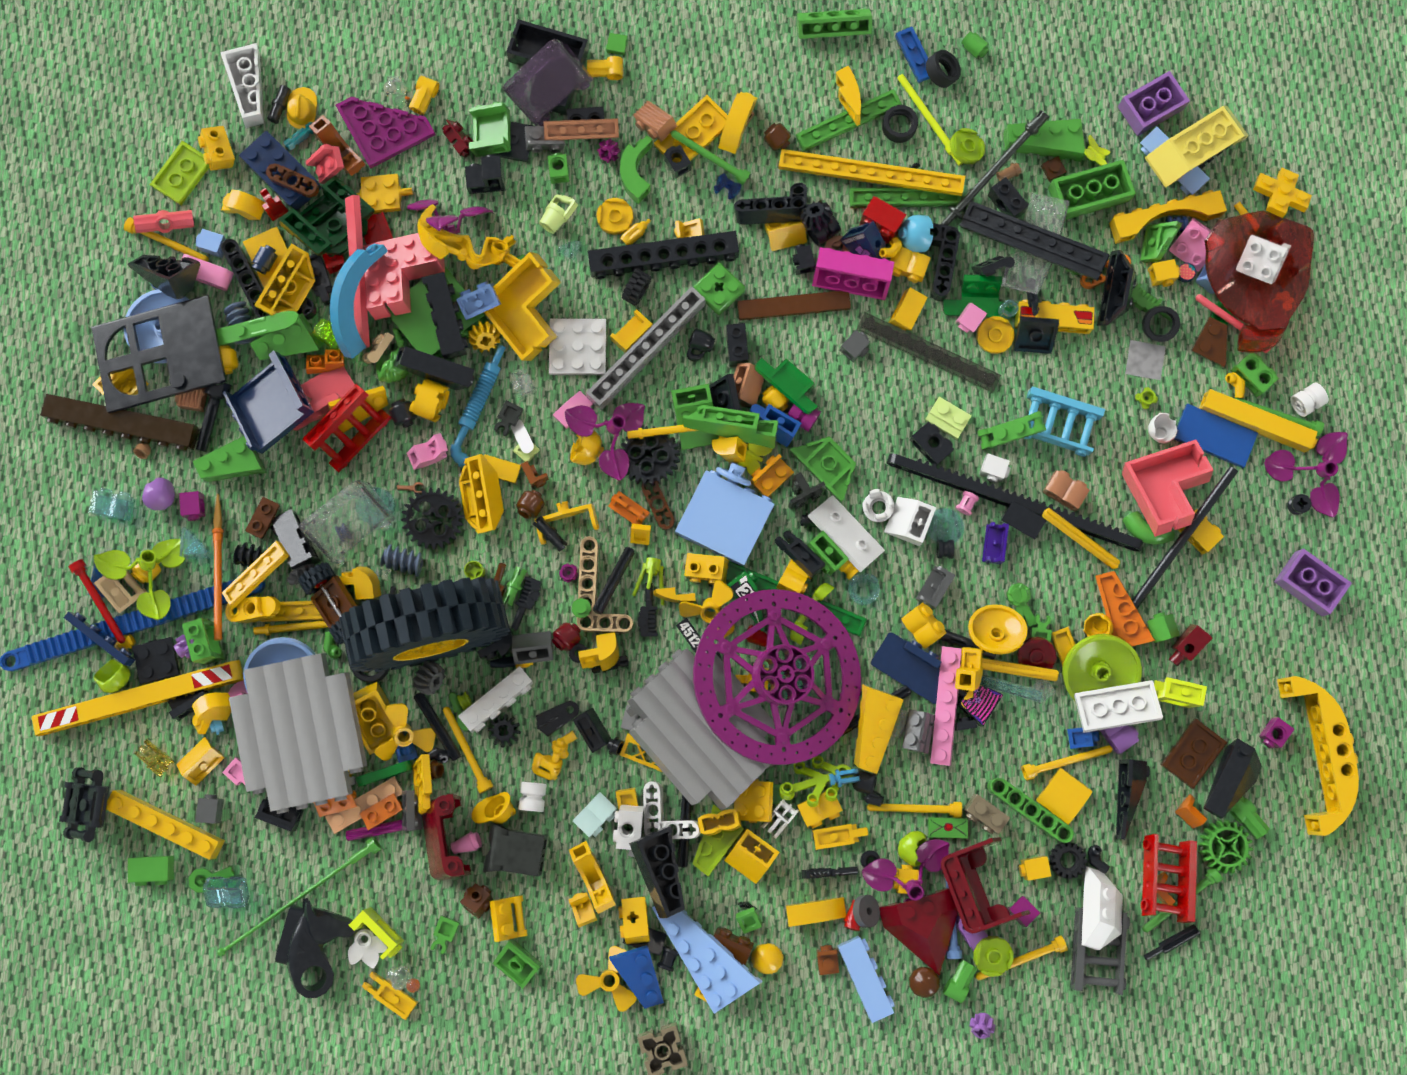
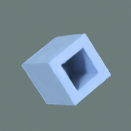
M202 229L201 233L196 237V247L201 252L222 258L221 244L226 238L221 234Z

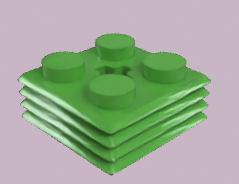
M721 263L715 265L694 285V289L705 298V303L717 315H721L745 292V286ZM716 286H718V287L722 286V287H723V289H722L723 291H720V290L716 291Z

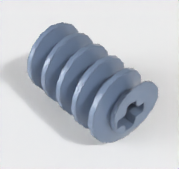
M245 301L232 303L224 309L228 326L251 319L250 315H244L249 312L248 308H243L247 305ZM256 337L250 338V339H246V340H242V341H238V342H235V343H236V344H246V343L251 342V341H252L253 339H255Z
M389 544L382 554L380 567L385 565L387 569H390L393 566L394 571H398L400 568L401 573H405L408 570L409 575L415 572L416 577H419L424 560L422 559L421 552L415 557L413 550L407 555L406 548L400 553L399 546L393 551L392 545Z

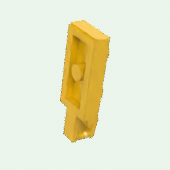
M856 824L812 830L815 850L855 844V842H859L858 837L868 836L867 827L857 828Z

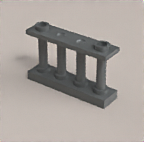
M1075 907L1070 988L1083 991V986L1086 984L1114 987V993L1123 995V990L1126 989V978H1124L1126 932L1130 926V918L1127 917L1128 913L1122 912L1121 935L1107 944L1116 946V958L1088 956L1085 953V946L1082 945L1083 907ZM1084 965L1115 966V979L1086 976L1084 974Z

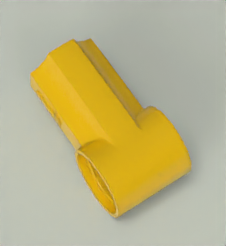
M610 56L607 60H587V77H607L609 80H621L623 78V59L619 56Z
M421 75L417 80L416 92L409 105V109L419 115H424L431 99L435 98L438 93L439 82Z

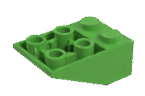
M709 384L671 390L677 425H683V416L693 414L697 411L698 407L702 405L713 406ZM702 431L679 433L682 450L712 445V440L719 439L718 435Z

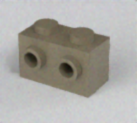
M973 794L963 809L967 813V818L975 823L978 821L983 824L982 828L991 835L993 832L1000 834L1010 819L1009 816L978 794Z

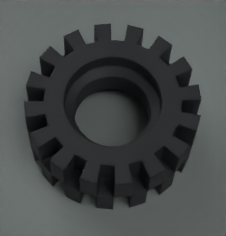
M637 269L626 284L622 299L637 306L646 293L652 276Z
M1075 843L1057 844L1054 849L1052 848V853L1049 855V865H1051L1052 871L1060 877L1067 879L1077 878L1078 875L1084 873L1083 869L1087 867L1085 866V863H1087V859H1085L1086 853ZM1069 852L1075 858V863L1071 868H1065L1061 864V856L1064 853Z

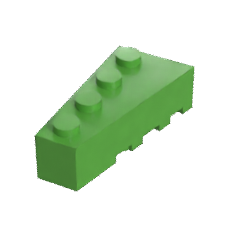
M1081 119L1046 121L1039 128L1037 135H1031L1016 151L1025 154H1039V156L1045 157L1059 156L1060 159L1065 160L1066 158L1081 162L1085 155ZM1026 123L1007 124L1003 133L1005 151L1025 131Z

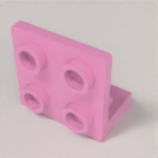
M1193 217L1185 230L1169 248V251L1185 263L1194 265L1196 271L1199 272L1223 243L1224 239Z

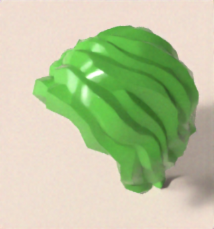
M393 328L397 349L388 355L382 354L376 364L377 376L381 382H400L409 374V372L394 366L399 348L404 347L403 339H401L402 336L397 328Z

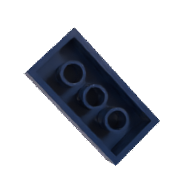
M268 131L262 133L239 155L243 162L290 209L294 208L298 211L311 198L270 181L266 175V169L269 165L276 163L309 177L317 183L319 191L322 189L318 181ZM278 170L276 172H272L273 176L276 174L281 176L283 179V176L278 172ZM295 176L288 179L289 185H294L297 182V177ZM302 183V186L306 188L307 192L309 189L313 190L312 185L308 187Z

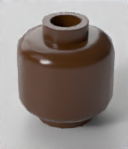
M774 122L764 132V141L774 151L785 149L790 144L788 140L791 138V133L782 123L775 124Z
M524 491L516 504L517 512L526 519L536 518L545 503L542 499V494L538 491Z

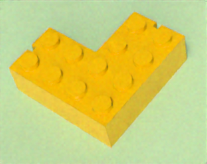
M529 252L493 286L501 304L484 312L522 361H532L542 351L541 347L546 348L558 337L535 307L561 281L552 270L547 269L549 266L541 256Z

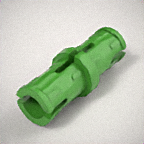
M515 567L510 582H507V590L502 598L505 605L507 603L508 606H513L518 591H521V583L527 573L525 569L522 568L521 570L520 567Z

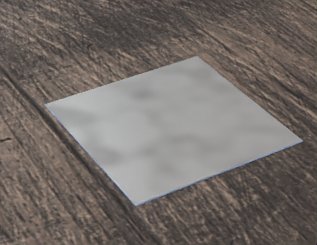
M1130 340L1125 374L1161 380L1166 346Z

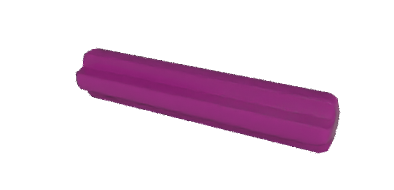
M402 820L382 823L370 830L367 827L348 830L345 833L347 841L402 831Z

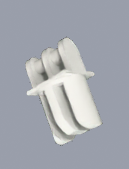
M784 799L772 812V818L775 815L778 818L768 829V832L771 833L781 820L784 821L773 837L775 839L799 811L792 808V804L790 803L789 805ZM780 806L785 809L783 813L778 810ZM787 811L792 814L790 818L785 816ZM764 822L761 827L764 829L770 822Z

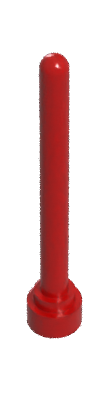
M80 559L68 566L72 574L75 573L76 576H79L118 643H125L126 639L86 573L87 569L85 567L87 565L84 560Z

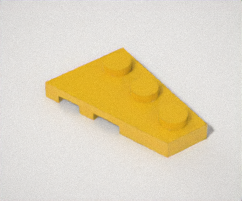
M384 386L365 391L369 395L365 400L377 412L388 405ZM340 399L328 402L329 409L331 410ZM360 405L352 412V415L360 422L370 417ZM345 420L338 428L344 433L354 426L348 420Z

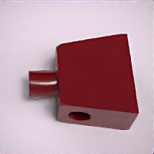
M1190 624L1171 646L1175 652L1169 660L1177 667L1184 659L1192 661L1213 638L1198 625ZM1188 644L1189 648L1185 651V645Z

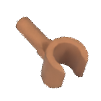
M416 482L414 485L409 486L397 485V490H409L422 494V491H416L415 487L417 485H424L421 482Z

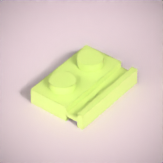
M938 397L924 421H929L931 425L935 424L939 430L957 440L972 415Z

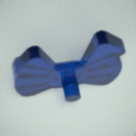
M723 173L718 177L714 191L715 194H718L725 187L729 190L728 199L731 200L740 193L742 185L734 183Z

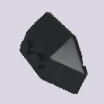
M1122 250L1111 251L1097 326L1109 325L1129 311L1133 302L1131 296L1136 285V272Z

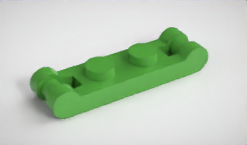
M1042 411L977 431L978 437H981L982 450L1046 431V426L1042 423L1041 419L1043 418ZM1032 421H1034L1035 427L1033 428L1031 427L1030 423ZM993 434L994 440L989 441L988 435Z

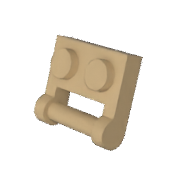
M388 332L377 335L372 342L374 346L371 351L363 354V362L366 364L377 362L394 336Z
M128 571L124 580L136 593L132 597L118 580L102 576L93 583L118 614L137 601L139 595L147 592L145 588H141Z

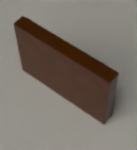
M1194 718L1160 765L1191 789H1194L1228 742Z

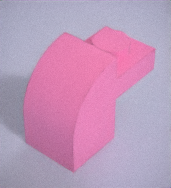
M441 433L433 435L426 443L414 445L407 452L413 469L424 468L446 458V452L448 451L447 443Z

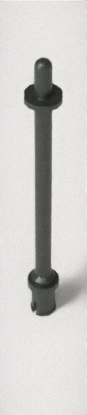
M1040 110L1031 122L1025 124V131L955 208L949 207L951 212L942 221V225L949 226L956 217L961 219L962 215L960 212L1031 135H1037L1039 128L1049 119V116L1044 111Z

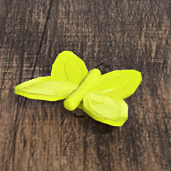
M1089 135V146L1085 149V155L1088 159L1096 161L1101 166L1106 165L1107 163L1104 159L1105 156L1110 154V151L1099 147L1094 138Z
M748 443L749 450L746 451L745 462L737 464L747 467V472L752 475L760 468L759 462L763 461V458L760 456H766L773 450L772 448Z

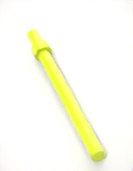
M904 74L899 75L897 79L942 141L948 155L953 157L958 166L962 165L963 163L952 154L950 140Z

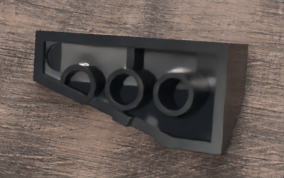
M1119 760L1116 839L1125 840L1147 778L1150 775V767L1147 766V761Z

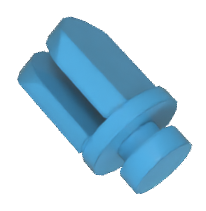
M858 769L835 770V775L833 773L829 774L830 785L833 786L837 783L839 788L843 784L860 781L859 776L841 779L843 776L859 773Z

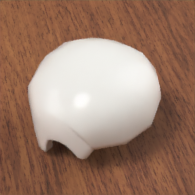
M1159 413L1150 421L1148 432L1156 442L1162 444L1169 443L1177 434L1176 421L1170 419L1168 413Z

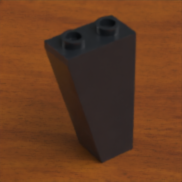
M406 346L399 348L394 366L425 379H430L453 390L469 388L474 381V369Z

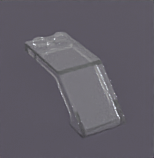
M1032 193L1025 222L1061 235L1070 201ZM1016 250L1013 256L1015 264L1011 268H1005L1001 286L1038 294L1053 263Z

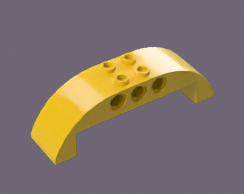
M1297 676L1277 679L1281 698L1304 695L1327 812L1304 815L1308 835H1329L1344 823L1356 802L1359 776L1357 768L1358 757L1353 749L1354 737L1350 733L1347 719L1341 707L1325 689L1314 682Z

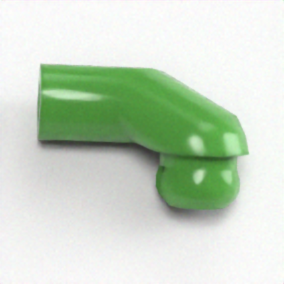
M325 632L323 649L331 658L337 659L342 655V651L334 643L331 633Z

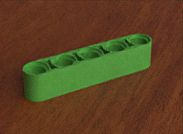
M993 778L988 782V791L1051 838L1062 843H1068L1073 839L1074 832L1070 826L1005 779ZM996 781L1002 784L1000 792H996L993 788ZM1012 793H1016L1018 796V801L1015 804L1010 801ZM1028 805L1034 807V813L1031 816L1026 812ZM1046 816L1050 818V825L1048 827H1044L1042 823L1043 818ZM1062 828L1067 832L1064 839L1059 837V831Z

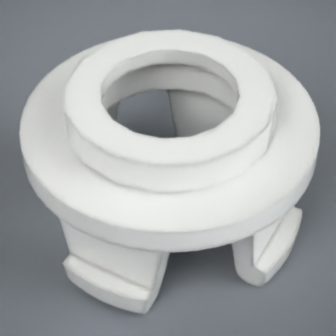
M880 489L871 490L862 503L864 514L869 520L874 522L888 520L895 508L892 497L886 492L880 491ZM877 501H882L886 505V510L882 514H875L872 510L873 504Z

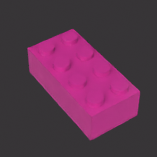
M820 247L812 286L885 300L892 279L894 262L888 259H878L868 255H858L848 251L842 252L832 248Z

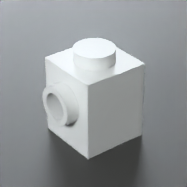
M987 454L979 475L987 477L986 480L993 483L1001 482L1010 473L1011 467H1008L1010 461Z

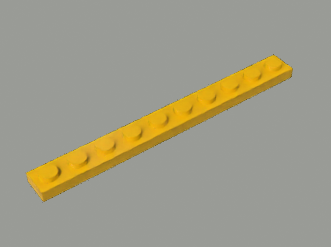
M781 149L778 166L780 170L962 196L965 176L785 149Z

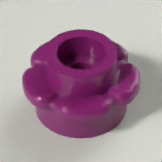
M564 564L559 571V576L563 578V581L571 582L578 577V569L573 564Z

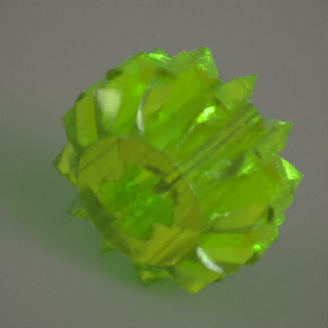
M321 319L314 327L313 335L329 347L338 349L331 322Z

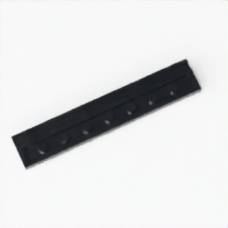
M973 201L970 202L962 223L959 225L961 228L1096 281L1099 280V276L1110 257L1108 253Z

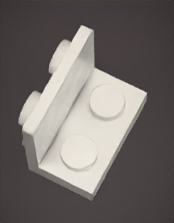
M1251 235L1236 267V271L1272 284L1278 277L1291 245L1286 243L1278 245Z

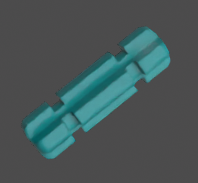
M309 122L305 125V128L302 127L294 133L291 139L288 138L283 142L289 151L294 149L296 144L299 145L310 137L309 134H314L309 128L312 122Z

